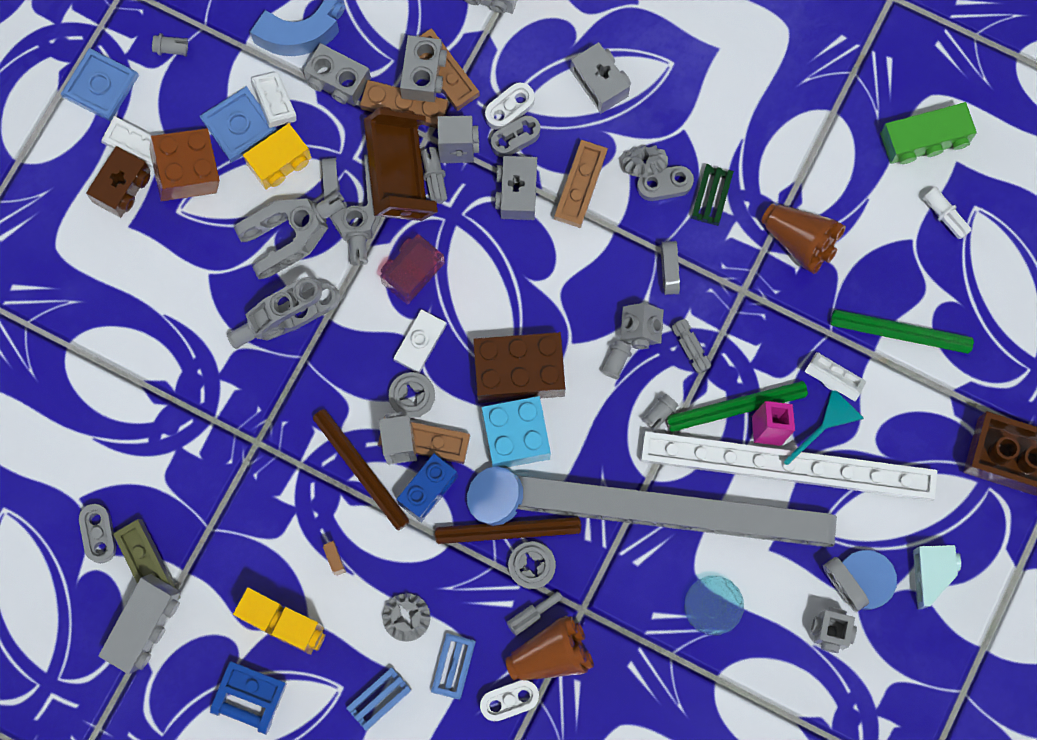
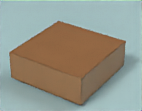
M334 541L324 544L323 549L334 575L338 576L346 573Z

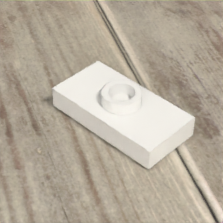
M278 71L251 78V84L269 128L296 121V113Z
M114 116L101 143L113 149L117 146L145 161L147 166L153 168L149 150L151 136L153 135Z
M421 309L393 358L394 361L416 373H420L447 323Z
M817 352L805 370L807 374L823 382L828 389L838 391L855 402L866 384V380Z

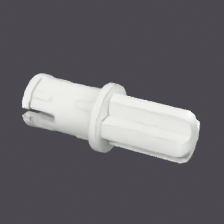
M937 187L924 196L923 200L939 217L937 220L939 222L943 221L958 239H962L970 233L971 227L955 210L957 208L956 205L952 206Z

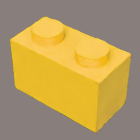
M290 123L243 154L247 166L265 190L271 186L276 187L286 179L285 176L294 170H302L307 166L309 160L312 159L309 148Z
M247 587L233 615L273 637L271 634L284 607Z
M287 607L284 608L271 634L278 640L310 655L313 650L318 651L326 636L323 634L324 627L318 622Z

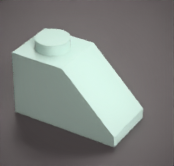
M955 545L919 546L913 550L918 609H925L931 606L958 576L957 571L961 570V557L959 553H956Z

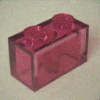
M419 234L413 239H407L399 249L401 253L394 261L392 259L388 260L380 271L382 273L380 275L382 284L407 305L445 264L444 255Z

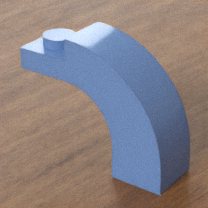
M324 0L311 17L297 22L282 20L265 10L250 31L253 43L271 53L282 56H300L315 52L320 43L327 45L339 33L337 20L345 10L344 0Z

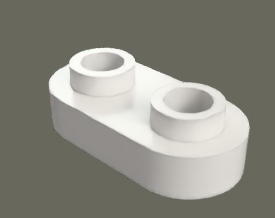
M516 83L487 105L485 110L487 124L492 129L499 130L523 116L534 105L535 94L533 89L525 83ZM523 97L525 102L518 103L516 98ZM496 114H502L504 118L502 120H496L494 116Z
M517 681L486 693L481 700L480 709L486 719L498 722L533 709L538 703L539 691L535 684L530 681ZM525 690L530 694L528 701L522 702L519 700L518 694L520 691ZM492 701H499L501 703L500 711H491L490 703Z

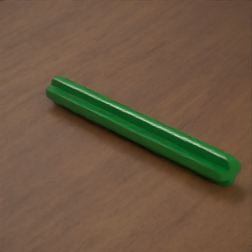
M834 310L831 316V325L835 327L967 354L973 349L974 339L969 336L841 310Z
M800 381L669 415L667 417V424L670 431L674 432L758 410L765 401L786 403L805 398L808 395L805 382Z

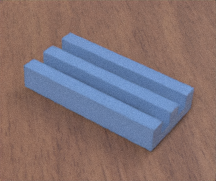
M446 634L431 693L461 700L476 641ZM451 641L457 642L445 689L439 688ZM463 644L468 645L457 690L453 692L451 687Z
M391 667L346 709L354 716L364 730L368 731L412 690ZM393 677L395 681L358 713L356 708ZM400 685L403 690L366 722L363 717Z

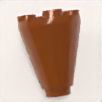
M774 203L766 209L761 220L766 225V229L796 261L813 274L818 272L824 261L827 263L832 261L837 253V248L834 246L846 229L845 225L834 219L781 204L777 206Z
M563 616L511 652V656L505 658L511 678L513 680H532L587 673L588 669L594 667V662L588 650L585 651L581 640L585 639V634L579 622L575 623L571 616Z

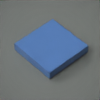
M89 48L61 92V96L111 122L139 75L136 71Z
M247 86L200 115L202 122L231 163L278 131L276 127L269 128L260 104Z

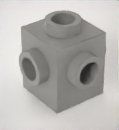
M647 303L623 306L620 340L631 343L632 348L649 349V345L660 344L662 340L664 310Z
M829 607V610H824L819 614V617L815 616L813 619L811 634L815 635L814 643L821 644V650L832 653H839V649L844 650L848 648L850 644L854 643L857 626H854L855 617L846 615L847 611ZM828 626L835 628L836 635L834 637L827 635Z

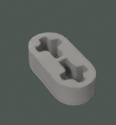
M523 116L497 130L491 137L493 153L499 157L511 156L536 142L540 136L539 121L532 116ZM524 125H527L529 128L534 127L532 135H529L527 132L519 134L523 132ZM502 138L504 141H508L513 138L508 142V148L506 149L504 146L498 147L499 139Z
M661 242L664 295L679 294L680 277L677 242Z
M834 557L823 565L826 575L853 611L858 612L869 604L866 594L839 558Z

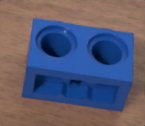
M433 454L396 499L398 505L422 523L458 478L457 471L436 454Z

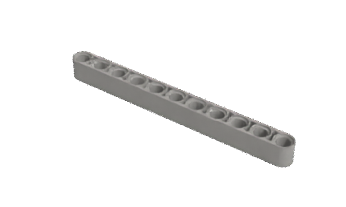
M519 477L523 486V501L517 508L520 510L813 546L833 547L835 545L837 516L833 514Z

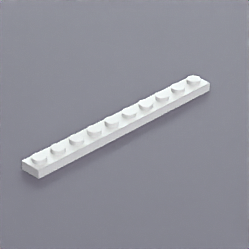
M648 431L644 433L641 462L930 501L935 499L937 470L805 452H801L789 465H785L784 460L794 451Z

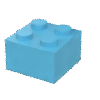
M540 396L482 407L492 467L508 468L550 460L551 451Z

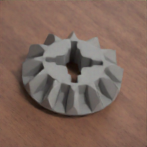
M644 145L643 148L634 147L633 151L626 152L623 159L624 170L635 177L655 176L664 171L668 166V156H666L665 150L658 149L656 145L652 147Z
M404 373L398 376L390 386V405L395 412H402L403 416L409 415V418L421 417L431 410L435 401L434 386L426 376L420 373ZM407 385H410L414 392H420V395L417 396V406H414L410 399H404L408 395Z
M525 542L517 546L511 553L508 568L510 576L517 585L529 590L542 588L551 581L555 573L556 561L551 550L544 544ZM526 554L534 562L544 560L537 567L538 577H535L531 570L520 571L527 565Z
M409 593L394 596L386 604L382 615L383 624L386 631L393 638L405 642L413 641L420 638L428 629L430 611L427 604L419 596ZM400 606L406 609L407 612L418 610L411 618L413 622L411 624L414 628L411 629L405 622L394 623L401 617Z

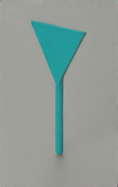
M832 390L822 425L784 460V464L789 465L825 429L863 420L864 417L837 391Z

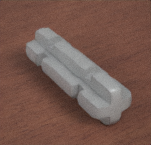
M686 319L679 320L672 326V330L676 337L680 336L679 342L689 360L694 361L692 366L698 374L703 373L711 367V362L707 356H703L705 351L694 332L691 333L689 331L692 328Z

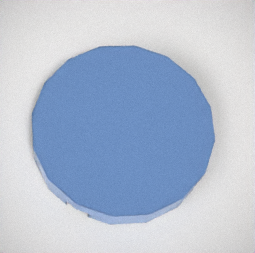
M499 466L486 468L478 473L471 482L467 493V505L471 514L478 521L491 526L502 525L511 520L516 515V510L523 501V486L519 477L507 468Z
M861 550L850 554L842 562L869 600V604L862 609L872 610L878 608L892 598L897 588V574L893 564L884 555L872 550Z

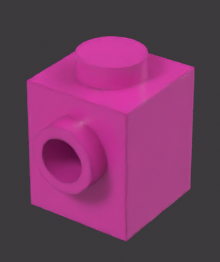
M765 401L752 416L754 443L781 446L795 431L793 404Z

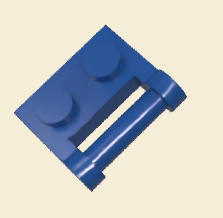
M230 661L212 703L210 713L216 716L220 714L258 728L257 732L267 735L287 683ZM228 694L266 708L263 716L261 717L226 703Z

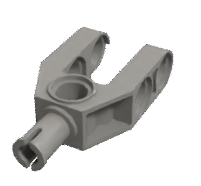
M364 155L368 204L366 206L353 205L329 217L342 239L349 241L350 264L353 266H358V254L361 265L368 263L366 240L373 238L381 216H374L368 155ZM337 158L322 159L324 199L340 191L336 167ZM360 218L363 220L359 226L349 225L352 219Z
M339 191L318 204L309 199L277 200L235 225L234 229L241 242L254 240L289 220V224L296 233L293 242L278 251H270L268 253L269 256L253 266L258 279L273 276L311 254L328 229L326 218L347 208L346 202H342L345 199ZM309 214L308 224L302 226L303 218Z
M308 277L301 278L259 302L245 314L248 323L232 332H228L227 338L232 347L238 349L255 338L268 341L294 331L336 308L340 302V292L332 285L320 283ZM306 284H313L314 287L302 293V289ZM329 289L332 293V299L328 304L323 305L320 302L322 291ZM287 297L289 301L278 306L281 298ZM308 308L307 314L303 318L297 317V313L303 312Z

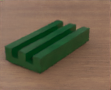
M706 164L691 219L719 226L734 171L728 170L727 172L722 170L723 168L717 167L716 169L712 165ZM711 174L715 177L704 215L698 214L708 177ZM722 177L725 178L716 215L715 218L709 217L719 180Z

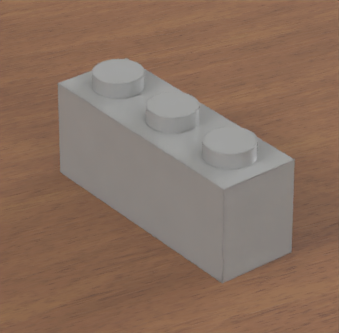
M152 574L141 577L98 656L128 675L139 669H144L151 658V654L148 653L153 643L157 644L165 632L163 625L167 617L171 618L179 607L180 602L177 599L181 591Z

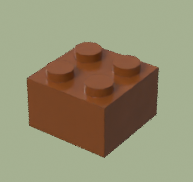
M208 128L151 136L149 150L160 201L217 193L220 180Z

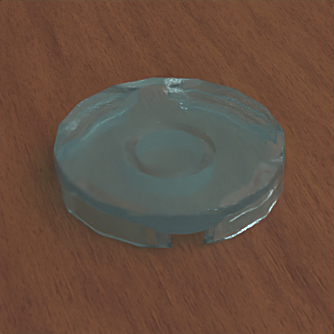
M707 576L697 580L689 588L685 597L684 612L688 622L697 631L707 635L720 636L730 632L740 622L744 613V599L739 588L732 581L721 576Z

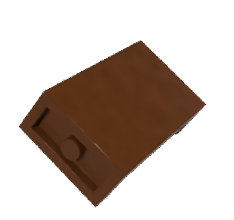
M380 107L364 118L374 216L423 221L438 212L437 201L426 200L418 134V127L426 122L424 115L415 114L413 111L398 112L392 111L389 107Z

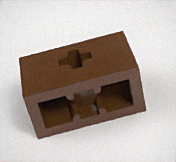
M116 146L86 194L92 203L121 218L125 212L130 211L133 207L135 195L140 188L142 189L147 185L151 171L145 161Z

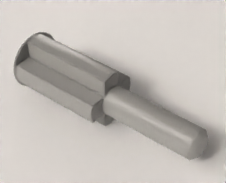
M556 592L536 607L530 605L515 617L506 621L511 632L517 636L540 620L541 613L562 600L561 593Z

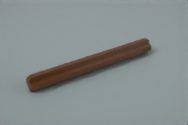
M325 409L318 411L313 416L314 422L395 529H403L409 523L407 516Z
M579 517L506 522L496 526L474 524L435 528V540L438 544L579 534L581 533V520Z

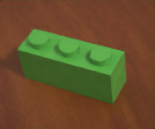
M964 102L886 123L880 135L890 164L897 162L908 164L915 161L919 156L927 155V157H934L941 154L945 149L952 147L954 150L963 149L970 145L977 131L967 103Z

